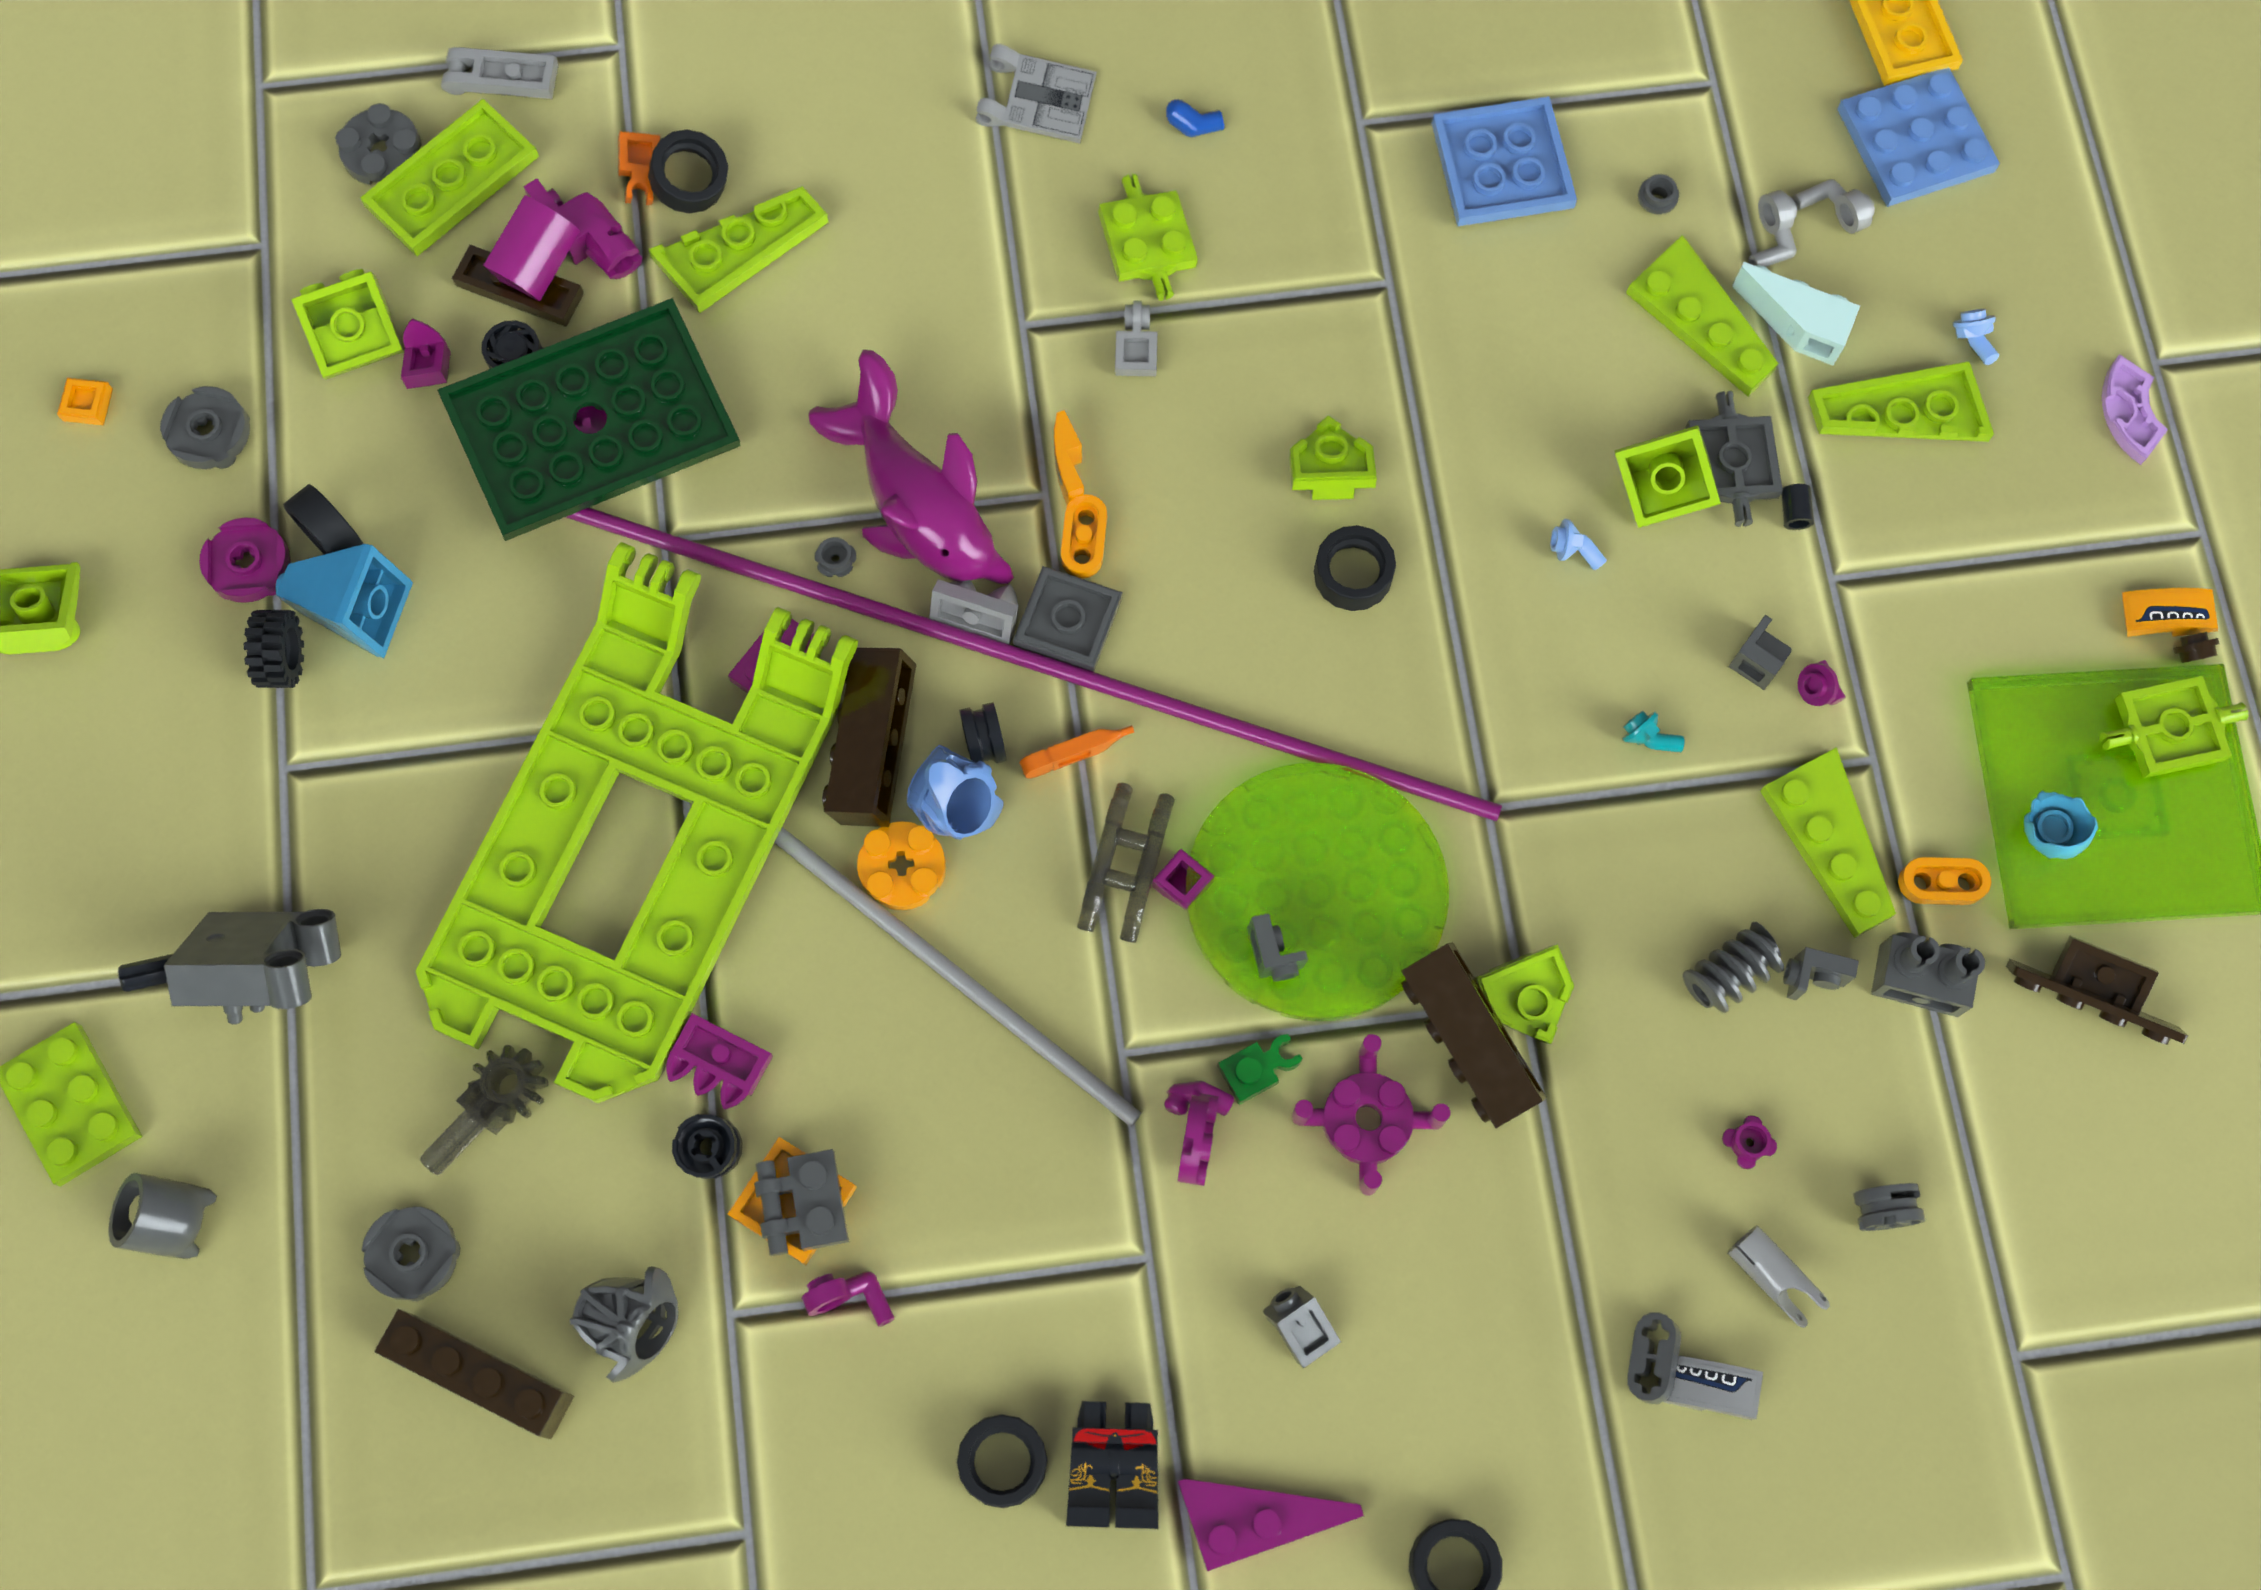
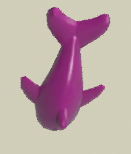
M863 349L858 359L860 384L857 402L833 408L816 406L808 414L812 427L830 441L843 445H864L869 484L875 503L886 524L863 527V538L881 552L902 559L916 558L938 575L957 582L984 578L998 584H1008L1014 578L1011 567L994 548L992 535L974 505L977 476L972 453L958 433H950L947 436L942 469L914 449L889 423L892 411L896 405L898 393L894 373L880 355L873 350Z

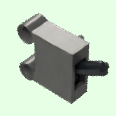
M312 909L304 912H208L174 954L128 963L118 967L121 988L123 991L128 992L167 983L172 1006H223L228 1023L232 1025L242 1022L243 1006H249L250 1010L254 1013L262 1012L265 1006H271L276 1009H292L309 1002L312 997L307 966L328 965L341 957L335 913L328 909Z

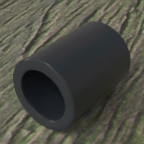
M1792 484L1784 487L1781 494L1784 527L1789 530H1802L1813 526L1814 515L1811 487L1807 484Z

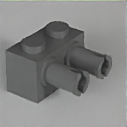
M1907 932L1893 934L1880 944L1871 995L1954 1017H1959L1973 1008L1978 975L1985 967V959L1978 950L1974 949L1970 953L1971 948H1964L1955 944H1941L1939 946L1931 937L1925 942L1926 936Z

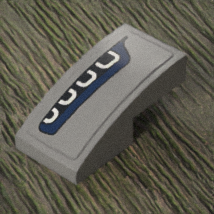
M1679 1356L1674 1388L1671 1396L1664 1402L1700 1411L1710 1410L1754 1420L1757 1419L1763 1372L1724 1363ZM1659 1378L1658 1386L1660 1387L1662 1380Z

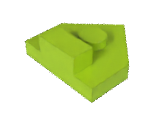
M1329 415L1317 424V429L1307 438L1300 439L1290 448L1289 461L1292 490H1311L1312 500L1354 499L1355 488H1376L1377 475L1373 445L1361 437L1356 439L1341 428V423Z
M1558 944L1551 945L1535 953H1528L1489 969V972L1474 977L1504 1026L1546 1044H1552L1558 1029L1556 1026L1574 988V983Z

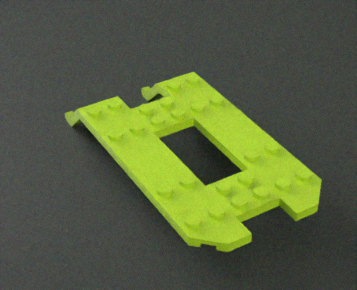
M620 542L608 562L597 622L415 970L420 988L425 993L430 1009L428 1013L434 1030L479 1050L498 1010H502L574 1042L554 1083L596 1103L606 1101L659 1080L667 1063L669 1053L686 1025L835 720L848 667L858 646L857 639L847 635L841 636L836 645L831 663L820 659L821 653L831 637L830 628L820 625L811 640L807 653H805V647L815 625L814 621L806 618L800 621L791 646L781 643L782 636L791 623L792 615L790 611L776 607L764 630L752 686L733 724L660 694L681 653L692 598L699 587L701 575L689 569L683 571L674 590L673 597L666 595L664 590L674 574V564L667 560H662L656 570L658 557L648 553L642 557L634 581L625 577L626 571L634 561L636 550L635 547L624 542ZM621 773L687 801L692 806L616 959L613 960L542 929L541 926L617 776Z

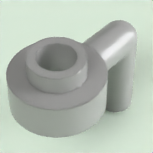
M1835 180L1824 181L1792 196L1797 210L1829 198L1835 204L1839 223L1848 233L1854 234L1869 227L1872 223V216L1875 210L1871 198L1857 189L1846 192Z
M1782 190L1762 195L1758 204L1760 220L1764 228L1770 234L1775 235L1778 246L1749 256L1748 261L1751 265L1767 267L1795 256L1796 246L1790 228L1793 226L1794 219L1796 218L1797 208L1793 198L1787 196Z

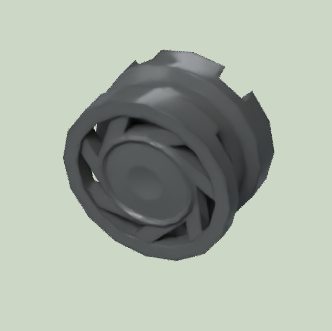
M1917 1183L1879 1186L1853 1193L1855 1205L1861 1208L1862 1216L1858 1218L1861 1231L1900 1228L1926 1221L1923 1209L1918 1208L1916 1199L1920 1197Z

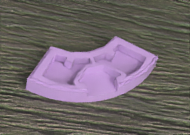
M2119 354L2110 366L2103 383V413L2108 428L2116 442L2133 460L2141 465L2168 429L2156 419L2149 404V389L2154 377Z

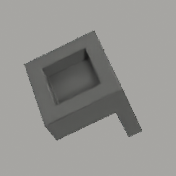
M1766 614L1728 666L1763 690L1766 689L1792 652L1788 645L1765 631L1772 621V618Z

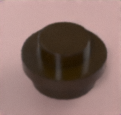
M2207 632L2181 637L2182 646L2173 648L2174 654L2179 653L2181 663L2217 656L2215 645L2220 643L2218 638L2209 640Z

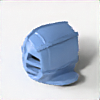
M938 745L919 767L911 780L907 793L909 808L913 810L928 831L941 836H951L957 840L976 835L991 828L1004 806L1003 800L995 794L997 786L991 775L992 768L981 760L975 763L942 745Z

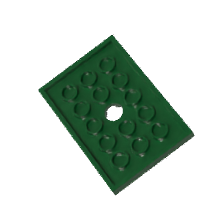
M673 298L437 390L505 541L741 446L740 439ZM593 406L597 410L604 411L607 415L605 426L600 431L592 434L579 431L575 427L574 421L577 417V412L581 408Z

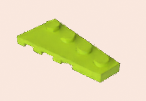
M802 186L755 205L754 211L740 217H735L733 214L719 220L720 225L701 233L694 230L680 236L681 241L664 248L660 244L648 250L653 261L700 314L829 221L827 213Z
M1970 361L1814 389L1807 397L1819 434L1989 442L1994 436Z

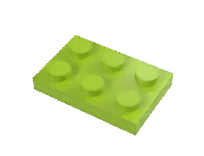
M73 1022L0 1066V1086L52 1183L61 1187L143 1137L82 1025Z

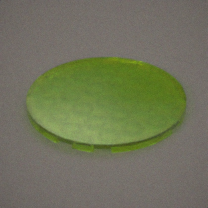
M1297 763L1268 770L1250 778L1232 790L1212 810L1203 823L1190 854L1194 860L1214 875L1212 880L1187 908L1189 923L1203 956L1225 980V983L1237 994L1252 1004L1256 1003L1270 1011L1280 1013L1284 1017L1304 1021H1335L1356 1017L1385 1005L1404 991L1401 982L1406 980L1401 971L1435 951L1444 931L1449 907L1448 875L1443 854L1431 828L1419 811L1394 788L1378 778L1350 767L1329 763ZM1189 866L1186 873V894L1201 878ZM1269 913L1272 926L1279 925L1284 941V951L1279 952L1280 956L1306 951L1308 961L1304 968L1298 970V976L1283 981H1273L1272 976L1260 978L1247 930L1251 917Z

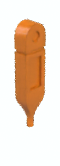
M1131 725L1117 730H1095L1048 747L1047 750L1043 749L1021 759L1019 763L1026 778H1035L1049 773L1051 770H1057L1100 754L1123 736L1134 733V729Z

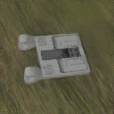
M995 44L990 54V69L998 73L1015 72L1007 107L992 99L982 98L978 102L976 122L986 127L1007 126L1080 143L1096 72L1022 55L1005 45Z

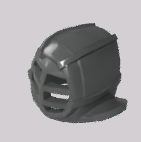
M651 1266L645 1271V1279L643 1280L614 1277L601 1279L586 1286L580 1291L581 1295L575 1305L573 1317L570 1318V1324L574 1325L576 1331L586 1343L596 1350L597 1354L618 1362L606 1376L613 1383L636 1374L659 1355L676 1328L678 1302L667 1273L660 1268ZM647 1319L652 1321L645 1333L637 1339L640 1328ZM660 1327H663V1329H662V1331L659 1333V1335H657L656 1337H654V1335L657 1333V1331L659 1330V1328H660Z

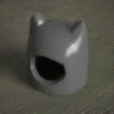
M132 1173L124 1180L113 1202L109 1219V1241L114 1248L181 1259L197 1257L200 1248L194 1241L202 1225L205 1207L215 1203L217 1195L208 1188L140 1173ZM139 1195V1205L132 1224L129 1220V1206L135 1197Z

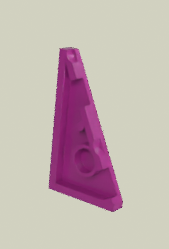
M1190 1479L1178 1481L1207 1571L1364 1517L1360 1504Z

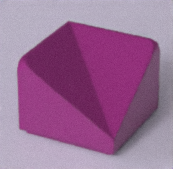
M1180 849L1152 880V887L1162 896L1186 910L1214 883V875Z

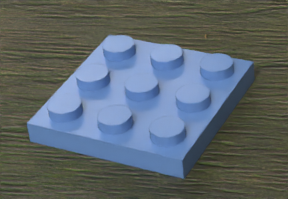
M1950 68L1932 71L1841 100L1837 108L1887 207L1994 173L2000 165Z
M1550 96L1433 114L1431 124L1457 227L1575 208L1577 197Z

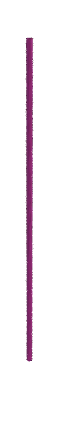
M586 508L566 516V518L1496 822L1502 805L592 508Z

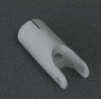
M1758 1225L1748 1231L1728 1251L1730 1257L1798 1326L1804 1328L1808 1325L1804 1314L1791 1302L1786 1289L1794 1288L1806 1293L1822 1309L1827 1310L1830 1307L1826 1296Z

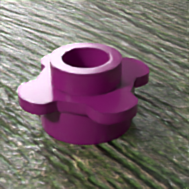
M1747 1116L1741 1126L1736 1129H1727L1722 1136L1723 1144L1732 1148L1737 1156V1164L1743 1169H1752L1758 1159L1763 1156H1772L1777 1150L1776 1141L1771 1138L1768 1129L1762 1125L1761 1119L1756 1116ZM1747 1138L1753 1140V1146L1750 1147L1746 1144Z

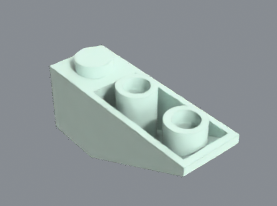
M1746 262L1743 263L1732 286L1794 351L1830 365H1834L1845 347L1860 308L1859 305L1849 302L1843 296L1830 295L1810 287L1801 280H1791L1772 273L1764 266L1751 265Z

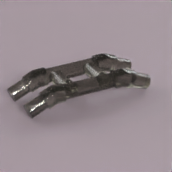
M1118 783L1106 815L1101 839L1085 890L1077 928L1094 932L1105 886L1125 890L1131 893L1119 939L1136 943L1175 799L1166 793L1158 796L1147 834L1123 829L1122 826L1133 788L1127 783ZM1117 845L1142 851L1136 875L1110 869Z

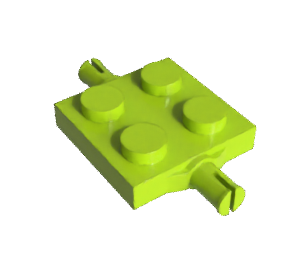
M1130 174L1122 178L1127 198L1101 203L1098 209L1119 282L1137 278L1152 280L1157 299L1163 301L1165 295V299L1168 300L1174 295L1168 276L1176 271L1196 268L1198 262L1177 190L1152 195L1143 194L1138 175L1132 174L1130 178Z
M2203 676L2122 692L2115 698L2123 721V728L2101 732L2100 742H2104L2102 747L2105 750L2129 745L2135 754L2143 778L2226 761L2232 756L2225 737V724L2247 720L2248 710L2242 711L2246 708V705L2242 702L2220 708L2210 696Z

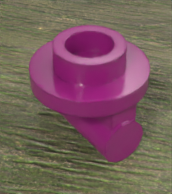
M1826 660L1806 666L1799 674L1798 691L1806 703L1812 706L1835 705L1846 698L1838 684L1836 673L1828 666Z

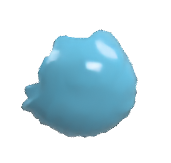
M2043 790L2039 792L2031 803V812L2024 816V831L2029 844L2049 859L2076 857L2087 849L2098 830L2097 819L2092 816L2080 797L2072 798L2056 792L2046 793Z

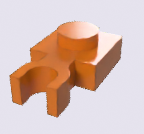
M619 132L618 176L630 177L625 190V203L631 204L633 198L632 191L640 189L646 194V205H652L653 191L648 180L652 153L660 141V135Z

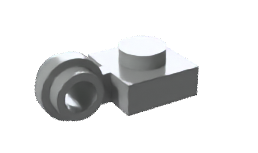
M1134 301L1133 305H1125V329L1133 331H1116L1115 376H1156L1157 332L1142 331L1150 330V305H1142V301Z

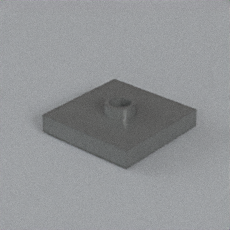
M1042 566L1014 637V646L1094 672L1120 606L1123 592Z

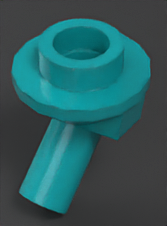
M1641 711L1623 726L1628 733L1622 740L1627 743L1644 744L1653 750L1680 753L1683 751L1685 743L1683 736L1658 733L1660 729L1657 727L1658 714L1656 711L1649 716L1644 711Z

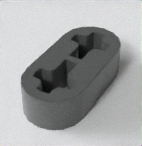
M1659 1312L1644 1315L1638 1321L1634 1332L1627 1375L1630 1391L1638 1399L1648 1404H1660L1671 1396L1675 1384L1681 1345V1332L1678 1325L1667 1315ZM1658 1324H1661L1662 1329L1669 1333L1668 1340L1663 1339L1659 1341L1657 1355L1653 1354L1654 1342L1647 1337L1648 1331H1656ZM1652 1362H1655L1654 1374L1662 1380L1660 1387L1653 1386L1651 1394H1647V1388L1640 1384L1641 1377H1649Z

